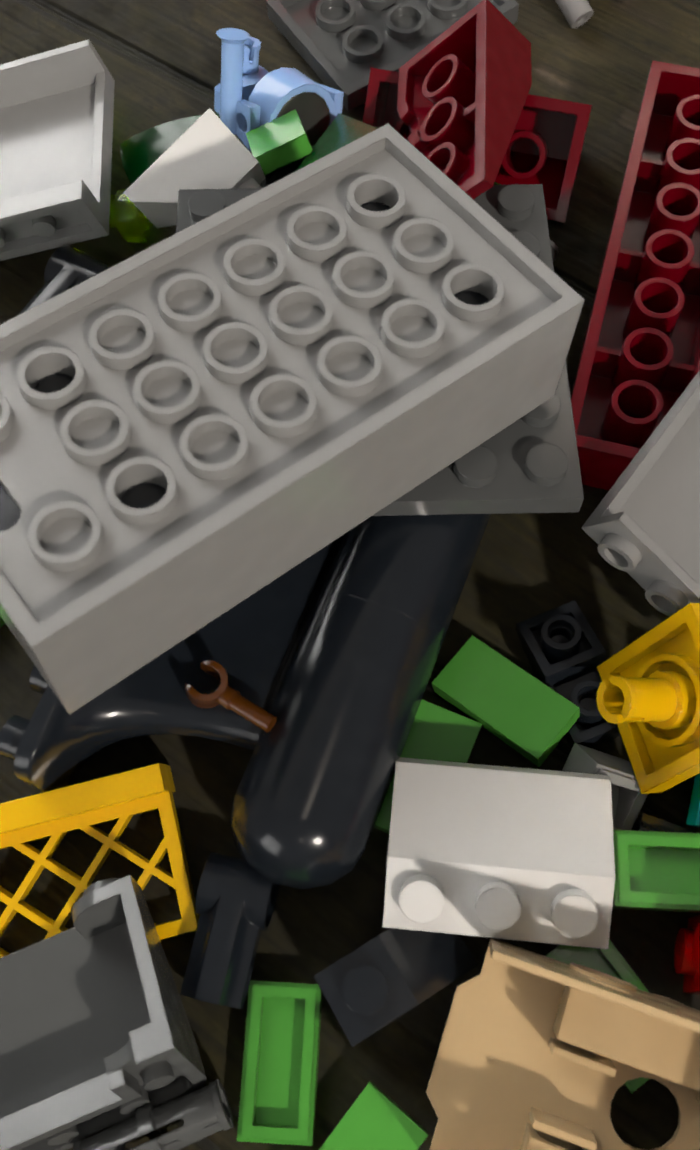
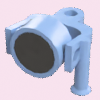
M222 28L216 31L217 36L221 39V83L214 87V110L216 113H219L220 120L251 151L246 136L247 132L268 122L270 123L274 119L296 109L309 142L314 146L339 113L342 114L344 92L316 83L296 68L281 67L268 72L259 65V51L261 49L259 39L251 37L248 32L238 28Z

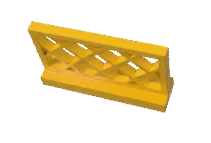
M157 763L0 803V849L13 847L35 861L15 894L0 886V901L7 905L0 916V938L17 912L48 931L44 939L68 930L64 926L72 915L71 910L74 903L83 896L85 889L92 884V881L112 850L144 869L137 881L142 891L152 875L176 890L181 918L157 925L154 923L160 940L196 931L199 916L195 912L196 900L172 794L176 790L170 765ZM158 809L164 838L152 858L148 860L118 841L133 815ZM118 819L109 835L94 826ZM78 829L103 843L83 877L51 858L66 833ZM50 837L42 851L27 843ZM166 852H168L172 874L158 866ZM44 868L76 887L56 920H53L24 901ZM0 947V958L10 954Z

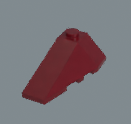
M482 0L399 68L397 111L400 119L410 128L409 143L472 199L493 187L532 86L531 42L489 0Z

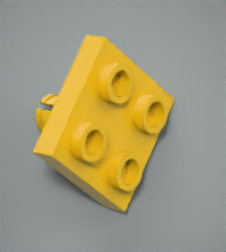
M689 603L597 666L602 680L596 697L598 711L607 722L617 724L641 794L662 793L700 773V603Z

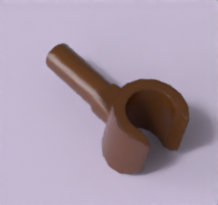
M207 660L200 663L201 670L208 675L214 676L219 681L220 686L215 692L202 694L193 686L185 683L187 697L197 707L210 709L221 705L227 710L234 711L267 733L271 731L277 721V717L240 695L239 691L229 686L225 668L216 661Z

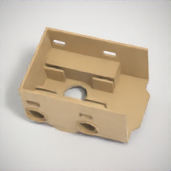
M490 938L480 974L457 985L427 1086L426 1094L438 1117L429 1150H645L634 1148L623 1141L614 1130L610 1118L611 1101L617 1089L627 1081L640 1077L655 1079L665 1085L674 1095L679 1109L678 1126L673 1137L662 1147L650 1150H700V1010L686 1006L671 998L637 989V986L601 971L575 963L566 964L510 943Z

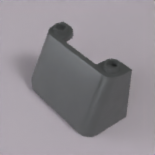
M131 875L121 879H103L87 887L83 892V896L74 903L71 910L75 927L0 958V1150H68L73 1148L75 1141L83 1137H91L136 1116V1109L149 1104L151 1100L154 1101L157 1107L200 1089L207 1081L195 1037L142 888Z

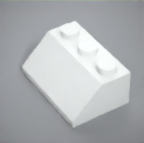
M403 757L396 760L382 927L608 949L615 886L612 788L609 775Z

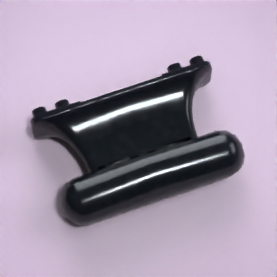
M491 514L371 516L70 715L34 665L30 675L29 687L32 691L43 696L31 720L14 715L5 723L0 732V755L14 760V774L18 779L41 792H47L71 786L84 765L93 755L104 747L123 739L143 735L176 734L208 738L252 750L253 754L234 797L229 822L236 849L252 870L274 884L298 889L330 885L351 872L366 850L393 778L396 760L402 754ZM207 660L216 661L225 668L229 686L239 691L240 695L277 717V721L271 731L267 733L234 711L227 710L221 705L210 709L197 707L188 699L185 683L193 686L202 694L215 692L220 686L219 681L214 676L208 675L201 670L200 663Z

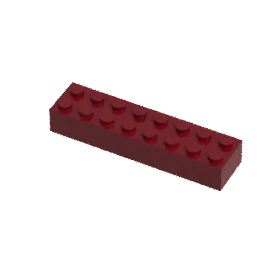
M652 60L571 392L582 485L604 490L611 489L700 370V68Z

